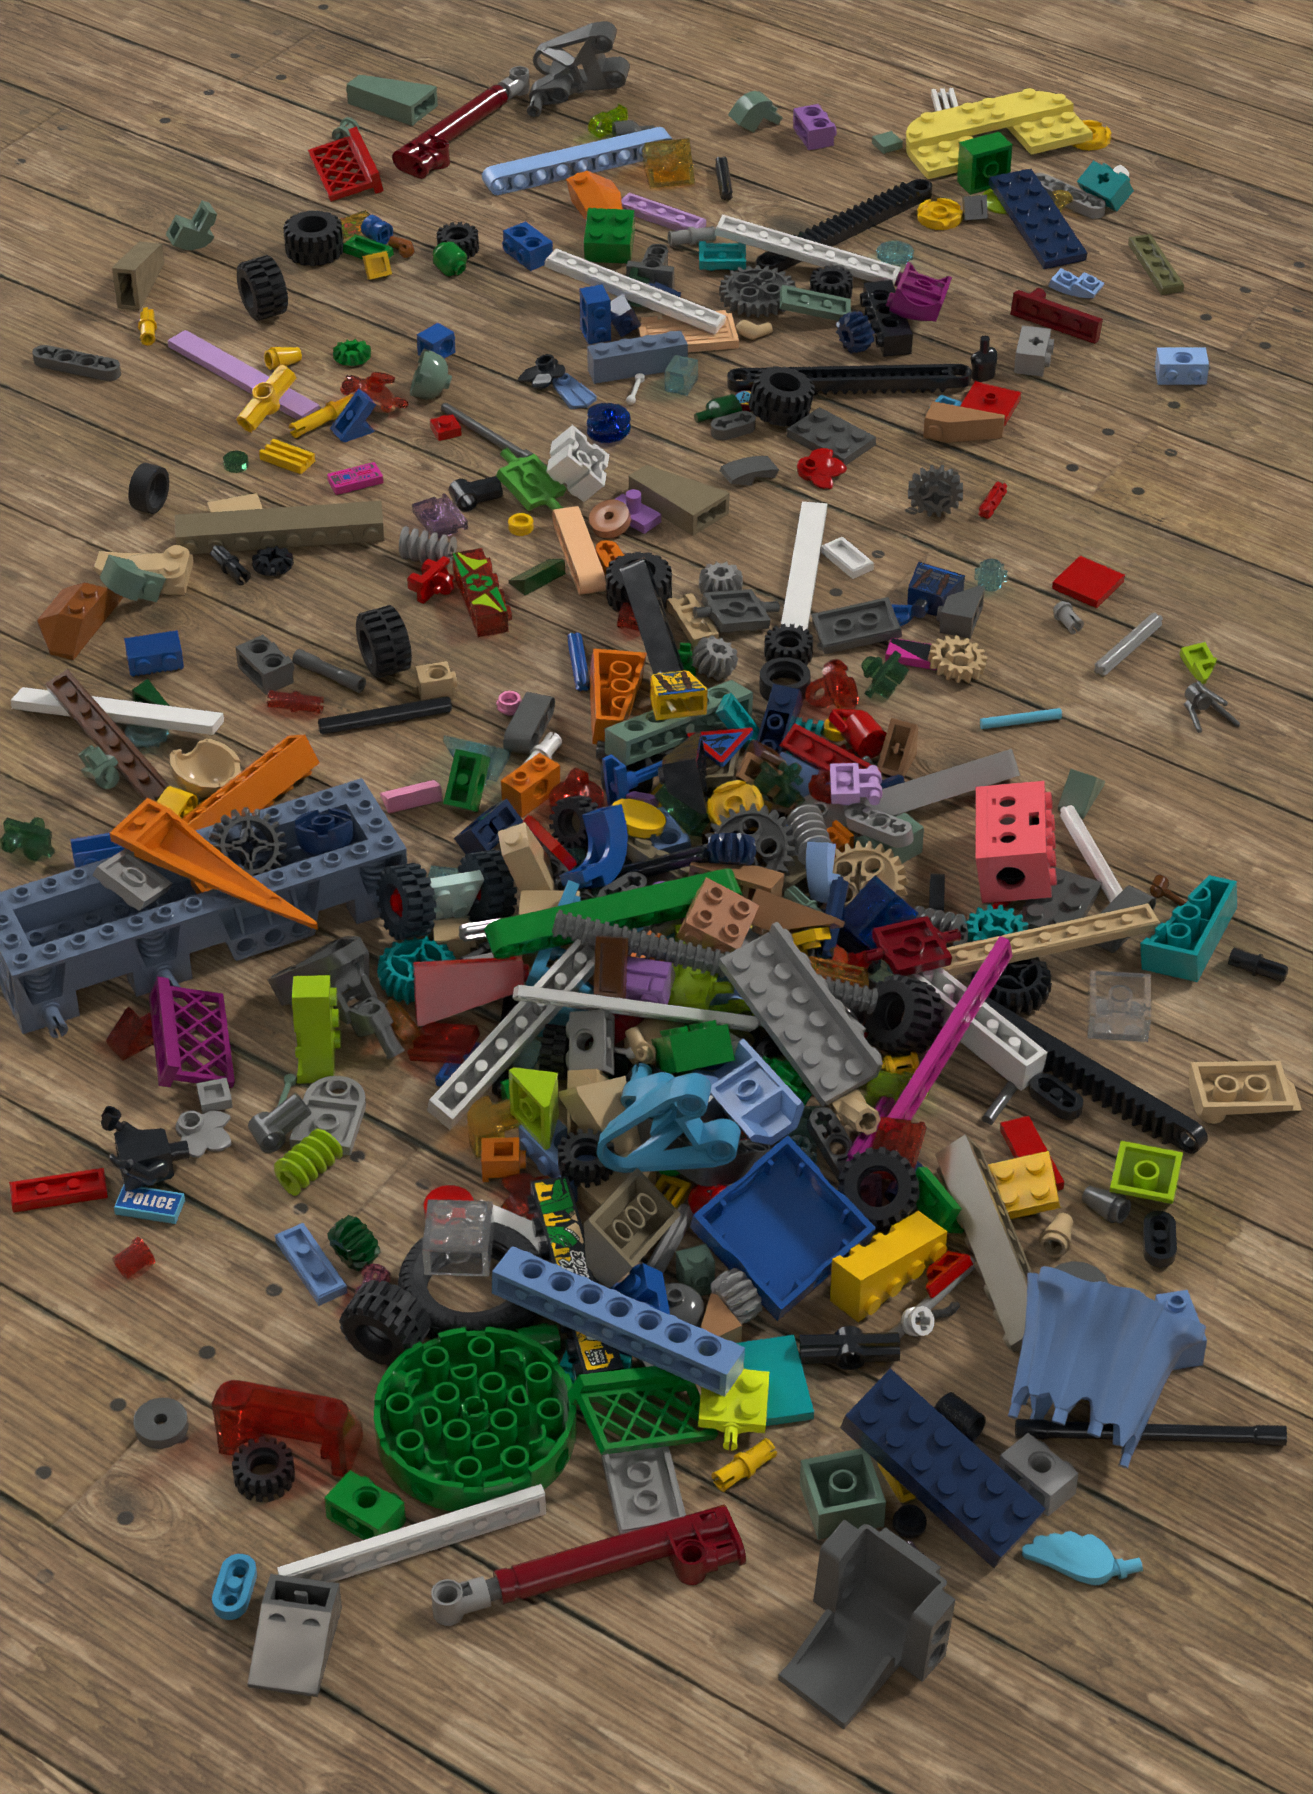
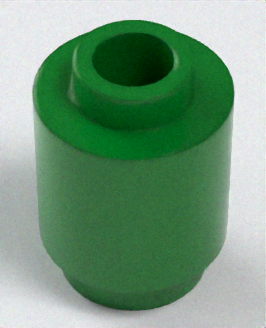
M542 1323L516 1329L517 1333L537 1341L553 1354L554 1351L561 1350L560 1335L556 1324L548 1325V1323Z

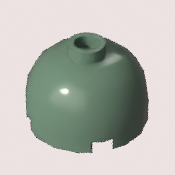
M423 349L418 361V368L415 370L411 383L410 395L428 400L439 396L443 388L448 390L452 375L448 374V364L441 355Z

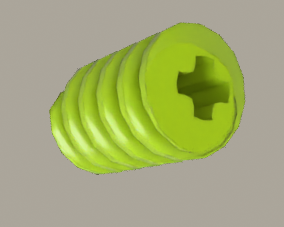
M315 1129L311 1131L309 1136L304 1137L300 1144H296L292 1151H288L283 1158L276 1161L274 1164L276 1178L289 1194L293 1196L299 1195L301 1188L309 1186V1180L315 1181L318 1178V1173L323 1174L327 1170L326 1166L334 1165L335 1158L341 1159L343 1156L342 1147L330 1133L325 1130Z

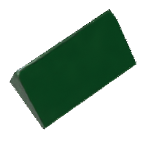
M547 559L509 580V584L522 594L527 595L565 575V560Z

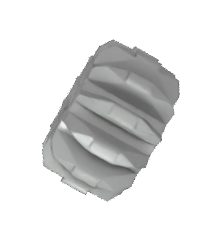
M717 561L715 565L706 564V568L700 572L699 589L701 594L705 592L742 590L743 576L741 571L737 569L736 565H728L727 561L723 564Z
M713 635L709 638L703 637L695 646L691 657L693 659L692 666L699 669L698 674L704 673L707 675V679L713 677L717 681L721 678L727 679L732 671L735 670L739 659L736 656L737 650L731 648L730 642H724L722 637L716 639Z
M737 1268L729 1271L726 1270L711 1283L712 1293L717 1294L741 1324L749 1322L762 1311L761 1297L757 1293V1288L754 1287L746 1274Z

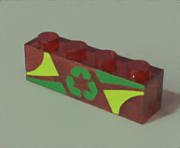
M482 548L452 553L453 576L477 637L509 632L508 621L512 620L510 605H505V594L503 589H499L497 574L492 573L493 568L490 557L486 558Z

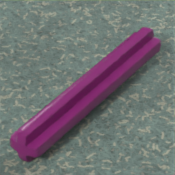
M885 1095L879 1098L874 1107L881 1119L876 1131L869 1135L863 1132L858 1134L847 1154V1161H851L854 1158L853 1155L857 1152L861 1154L866 1151L865 1149L873 1148L880 1135L879 1129L894 1107V1098H887Z

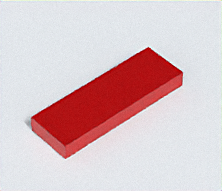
M1029 1116L1000 1122L999 1130L1014 1158L1048 1151ZM1051 1158L1057 1191L1063 1190L1064 1180Z
M104 1168L9 1182L13 1213L108 1198Z

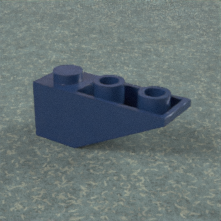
M776 684L772 686L757 741L774 749L779 755L781 752H785L779 745L800 715L803 705L800 689Z

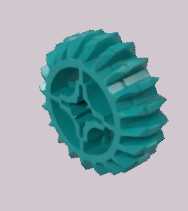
M428 936L424 939H417V937H414L413 940L403 939L401 943L393 942L392 947L385 948L383 955L379 956L377 977L379 978L381 989L385 990L387 997H394L396 1002L404 1000L407 1005L415 1002L413 962L455 960L453 951H449L447 944L437 945L436 941H430Z

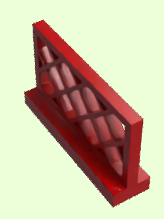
M357 126L348 129L350 134L348 137L308 149L311 161L330 202L373 188L375 194L384 191L379 172ZM347 146L345 150L339 149L341 147ZM333 155L339 156L337 159L331 158ZM346 157L352 158L351 161H345ZM325 164L331 165L329 168H323ZM338 167H345L342 171L336 170ZM351 169H357L356 173L350 171ZM330 176L336 177L334 180L329 179ZM344 178L350 179L348 182H342ZM358 180L365 181L359 184H355ZM336 187L342 188L341 190L333 192Z

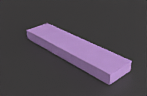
M628 193L621 200L623 209L634 210L635 217L675 231L687 230L688 227L692 226L695 229L706 227V219L632 193Z

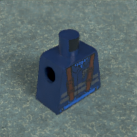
M918 562L908 587L907 605H913L911 608L912 614L917 618H923L926 614L937 617L939 606H944L947 596L964 591L965 575Z

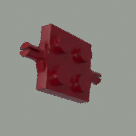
M928 916L874 928L872 932V938L878 948L863 951V958L866 963L884 960L894 975L909 976L950 966L952 962V955L947 949L946 944L960 941L961 934L957 928L941 932L933 926Z

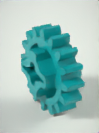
M988 904L985 911L978 907L976 914H969V919L966 922L968 929L967 942L1028 930L1029 924L1022 922V914L1013 915V908L1005 911L1003 910V905H999L998 909H993L991 904Z

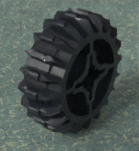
M1039 957L1008 963L988 997L1017 1015H1020L1022 1012L1030 1015L1032 1010L1039 1011L1040 1006L1046 1004L1052 987L1051 974L1046 962L1040 961ZM978 970L972 972L971 981L975 977Z

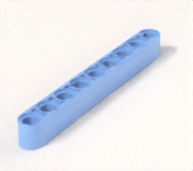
M656 127L493 165L483 171L482 180L492 194L502 195L565 180L576 173L584 171L595 173L667 156L673 152L676 144L664 128Z

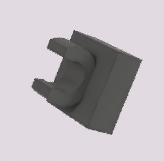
M987 195L962 197L963 220L988 218Z

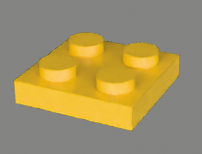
M1049 1151L988 1164L1010 1219L1061 1208Z

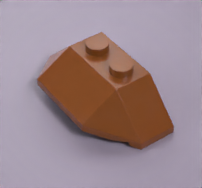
M85 582L62 589L37 620L49 653L74 660L124 597L108 588Z

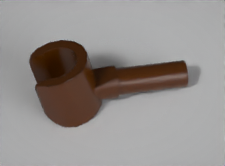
M1155 876L1150 887V893L1153 897L1160 898L1164 896L1179 906L1186 903L1172 893L1171 890L1167 889L1169 880L1165 876Z

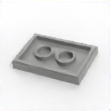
M669 1446L601 1455L619 1535L686 1515Z

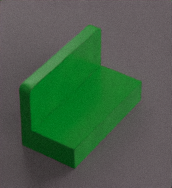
M918 1167L915 1172L920 1192L919 1199L916 1202L918 1210L945 1229L947 1233L962 1234L964 1229L956 1220L962 1208L928 1167Z

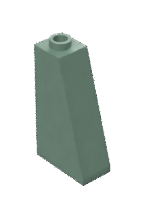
M358 75L346 84L348 104L411 126L438 106L437 87L432 85L366 75Z

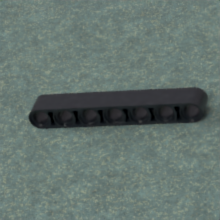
M643 557L620 567L623 582L653 674H658L662 670H669L671 672L685 671L653 573L646 558Z

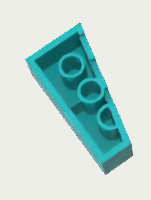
M1209 875L1188 895V901L1182 906L1178 905L1172 911V917L1166 923L1161 922L1155 928V934L1151 938L1146 937L1140 943L1141 969L1198 982L1237 909V881Z

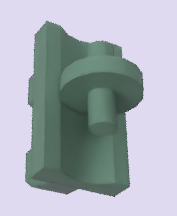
M90 745L78 754L85 765L81 769L85 777L94 779L96 784L103 789H111L117 785L119 773L113 766H116L118 761L114 756L105 755L100 747L94 748L93 745Z

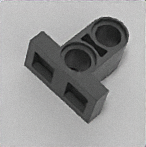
M663 244L650 245L642 262L628 261L626 276L647 285L658 282L674 289V267L668 266L667 246Z

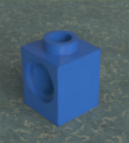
M436 323L418 333V355H421L423 349L433 351L444 359L454 354V332Z

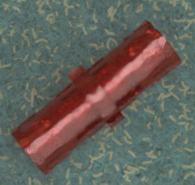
M270 690L267 698L271 699V701H267V706L270 708L290 709L294 713L300 710L322 714L324 706L321 705V703H324L323 696L301 695L299 691L285 693Z

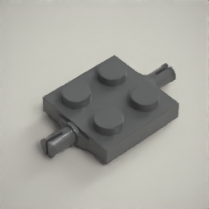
M752 589L705 592L701 600L705 607H694L693 617L711 618L720 633L745 630L755 631L758 629H769L771 619L766 612H779L780 605L778 601H761L756 597Z

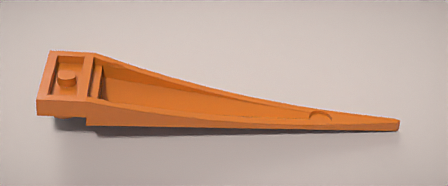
M145 799L110 832L112 842L134 852V856L318 930L317 921L268 889L210 844L170 808L154 800Z

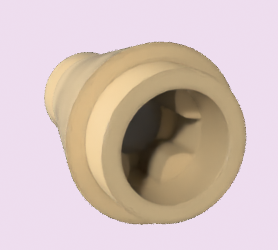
M1066 1213L1057 1214L1052 1223L1040 1235L1041 1249L1046 1255L1058 1258L1070 1250L1073 1219L1070 1215Z

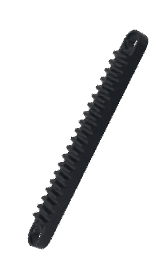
M916 179L907 184L901 182L900 187L895 185L893 190L889 188L886 193L882 191L880 196L874 195L873 200L868 198L866 203L862 201L859 206L854 205L853 209L847 208L846 213L841 211L839 216L835 214L832 219L827 218L825 223L821 221L819 226L814 224L812 229L806 228L805 233L800 231L797 237L833 247L932 197L933 185L925 179ZM767 251L757 257L756 266L759 265L760 269L769 266V270L778 268L779 273L802 261Z
M964 364L788 367L805 374L807 378L811 379L812 384L815 386L814 395H817L819 391H822L824 395L832 391L836 395L839 390L843 394H847L849 390L853 394H856L858 390H861L863 394H866L868 390H871L873 394L881 390L885 394L888 389L892 393H896L898 389L902 393H905L907 389H910L912 393H915L917 389H920L922 393L926 389H930L934 393L937 388L944 392L946 388H964L969 386L972 374L971 368ZM736 368L730 370L727 374L728 388L734 392L751 391L755 375L759 370H764V368Z
M989 997L986 998L985 1003L1047 1051L1043 1072L1052 1071L1055 1077H1062V1082L1065 1084L1072 1083L1074 1091L1082 1089L1083 1096L1092 1095L1093 1102L1102 1101V1108L1112 1107V1114L1122 1113V1120L1132 1119V1126L1142 1125V1132L1152 1131V1138L1162 1137V1144L1164 1145L1171 1143L1187 1153L1194 1154L1207 1143L1208 1135L1205 1129L1195 1120ZM1187 1133H1189L1194 1138V1140H1192Z

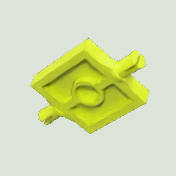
M743 1369L725 1397L701 1387L698 1427L713 1428L725 1432L723 1448L728 1451L730 1439L732 1440L731 1451L737 1449L738 1434L746 1432L765 1434L770 1372Z

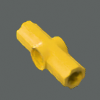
M280 365L266 382L257 384L252 390L253 398L236 418L238 425L245 431L252 433L267 415L276 413L280 408V398L297 379L295 373L287 366Z

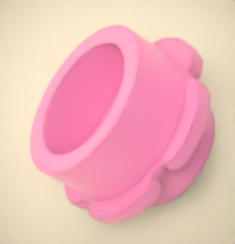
M505 691L499 695L496 703L497 709L507 716H512L522 700L517 692Z

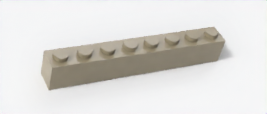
M382 501L175 515L176 545L187 548L190 554L210 553L215 545L223 546L228 552L266 549L267 546L274 548L277 545L279 548L385 541Z
M965 1134L935 1154L939 1164L937 1172L947 1184L948 1193L962 1208L956 1220L966 1232L967 1236L964 1238V1241L969 1250L975 1255L976 1261H974V1266L986 1283L983 1289L996 1308L993 1310V1314L1005 1331L1003 1340L1010 1351H1017L1020 1354L1026 1322L1027 1274L1032 1273L982 1148Z

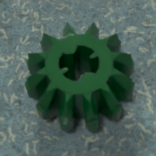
M348 1215L345 1218H341L327 1233L330 1246L334 1249L335 1254L350 1269L360 1271L364 1267L367 1268L381 1253L378 1240L374 1238L373 1232L357 1217Z

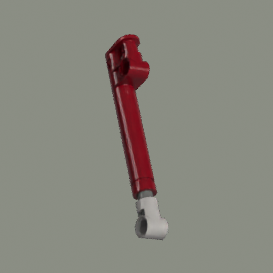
M523 66L511 68L510 75L497 85L491 86L400 147L392 154V160L396 168L419 179L427 177L431 169L447 168L450 165V141L505 105L514 96L529 93V69Z
M723 1504L516 1564L509 1569L506 1567L493 1571V1578L485 1580L481 1576L460 1583L450 1579L441 1580L433 1586L431 1591L433 1617L441 1625L452 1626L459 1623L464 1614L491 1607L492 1601L500 1600L501 1604L504 1605L514 1602L518 1598L521 1600L665 1557H669L680 1582L686 1585H697L706 1578L707 1574L718 1571L720 1566L737 1562L739 1566L745 1565L746 1553L727 1506Z

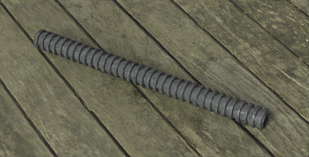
M562 910L556 913L552 929L554 937H557L559 934L562 935V939L571 937V941L575 942L576 939H579L583 944H585V941L590 942L591 946H594L596 943V936L628 938V955L636 953V957L639 958L641 955H644L645 959L652 957L658 961L672 962L675 967L680 964L684 969H687L688 966L692 967V971L700 969L701 973L704 974L708 971L712 976L715 973L719 974L720 978L726 976L718 966V961L721 957L729 954L730 952L725 951V953H720V949L711 951V947L708 946L706 949H703L700 944L695 947L692 946V942H688L687 945L683 944V940L675 942L674 938L670 937L667 940L663 935L659 938L655 937V933H651V935H647L646 931L639 933L635 928L631 931L628 930L627 926L619 928L618 924L610 926L607 921H605V924H602L599 919H596L594 922L591 921V917L582 919V916L579 914L577 917H574L571 912H568V915L563 914ZM826 977L825 981L828 984L829 991L835 999L840 1000L844 1006H848L849 1010H853V1008H857L858 1012L866 1010L869 1015L874 1012L878 999L877 988L869 990L868 986L865 985L861 988L857 983L850 985L849 981L841 983L840 979L836 978L833 981L831 977Z

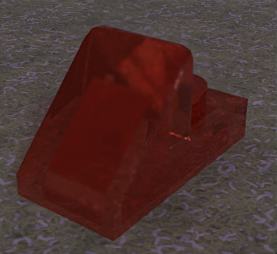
M127 1007L107 1037V1045L122 1061L154 1045L151 1013L139 1017L131 1007Z

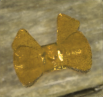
M1052 191L1056 199L1054 203L1060 212L1065 205L1073 202V197L1068 191Z

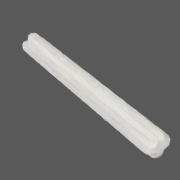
M1063 806L1060 809V817L1097 881L1102 882L1101 888L1111 903L1123 890L1074 806Z

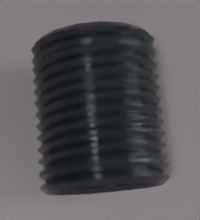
M949 1392L942 1396L934 1406L940 1414L971 1442L975 1441L984 1429L986 1423L985 1415L979 1413V1411L954 1394V1392Z

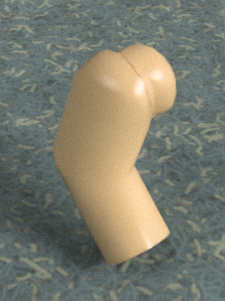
M742 320L736 325L737 333L750 340H755L773 332L772 325L769 322L756 325L747 320Z
M639 1026L625 1031L636 1060L645 1064L652 1063L656 1058V1048L644 1040Z

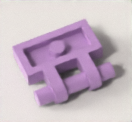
M858 763L830 764L831 804L850 805L852 803H860V797H866L871 805L880 803L883 795L882 786L880 785L882 775L877 766L870 765L867 769H859Z

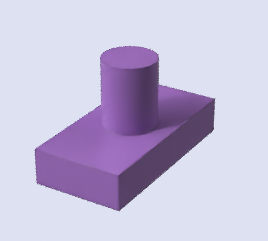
M629 490L626 492V495L621 494L614 499L626 504L631 515L630 526L645 534L661 523V513L641 503V492L639 490Z

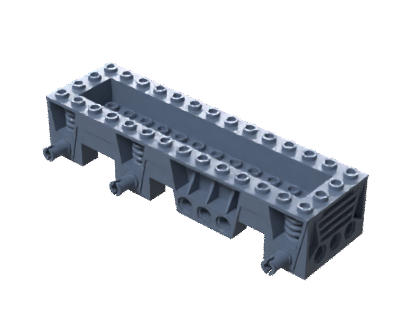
M362 778L260 810L259 818L261 819L267 813L271 815L268 821L270 825L276 821L279 822L280 825L275 829V832L283 831L285 833V836L278 841L287 843V848L279 850V852L286 855V859L284 861L276 860L282 867L253 876L256 880L315 921L318 919L319 911L345 902L356 924L380 917L381 908L377 906L379 896H376V889H379L377 881L381 878L379 874L386 867L407 864V848ZM332 808L349 812L353 822V838L349 846L315 857L301 849L294 830L297 817L313 810H319V815L329 814L328 809ZM214 825L195 830L210 844H216L208 839L211 833L218 834L213 829ZM241 825L229 830L225 843L239 840L240 832L242 831ZM251 826L254 835L258 839L267 840L266 836L259 829ZM248 841L239 846L243 850L246 849V853L254 849L253 845H249L250 842ZM269 851L256 854L253 870L265 865L269 857ZM226 852L231 861L244 869L238 856ZM107 858L0 892V988L22 1034L47 1027L51 1037L59 1038L55 1029L59 1030L61 1037L68 1032V1026L64 1021L80 1016L76 990L125 974L136 997L150 993L157 976L169 978L170 986L181 987L178 983L192 979L189 953L225 942L234 959L238 961L315 935L316 929L216 889L197 894L192 888L189 878L147 861L144 862L172 882V885L167 893L139 911L129 906L122 897L114 891L105 888L98 879L92 876L97 866L110 859Z

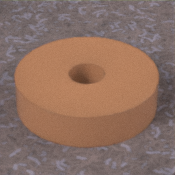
M614 499L605 500L591 510L589 523L597 536L613 538L621 535L628 529L631 523V515L628 507L622 501Z

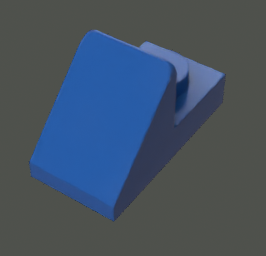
M358 389L330 429L344 443L373 433L375 430L367 423L366 419L376 404L364 391Z

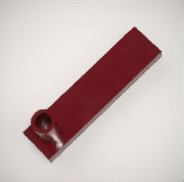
M1036 288L1030 293L1020 290L1013 293L1010 315L1094 344L1099 341L1103 322L1102 318L1045 299L1046 293L1042 288Z

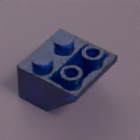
M874 875L844 908L842 921L845 924L843 929L867 949L872 950L878 948L872 938L874 928L912 920L919 913Z

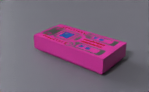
M375 462L327 474L328 483L335 495L384 483L383 475Z

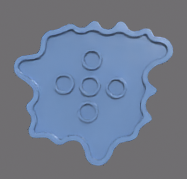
M1043 1266L1039 1274H1027L1025 1330L1011 1397L1012 1404L1008 1416L1013 1419L1018 1418L1021 1405H1026L1030 1396L1032 1407L1030 1419H1044L1052 1403H1054L1055 1411L1052 1422L1065 1425L1068 1413L1071 1412L1075 1405L1081 1399L1089 1400L1091 1421L1087 1434L1100 1438L1103 1426L1105 1424H1113V1444L1122 1446V1455L1118 1466L1128 1468L1131 1457L1171 1371L1184 1350L1202 1341L1206 1326L1195 1320L1165 1311L1163 1304L1148 1298L1139 1290L1119 1287L1102 1281L1089 1282L1059 1269Z

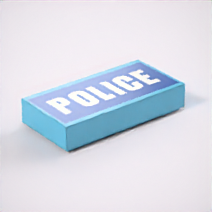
M123 1185L115 1203L114 1211L115 1215L176 1224L185 1202L184 1193L146 1187L125 1191V1186Z

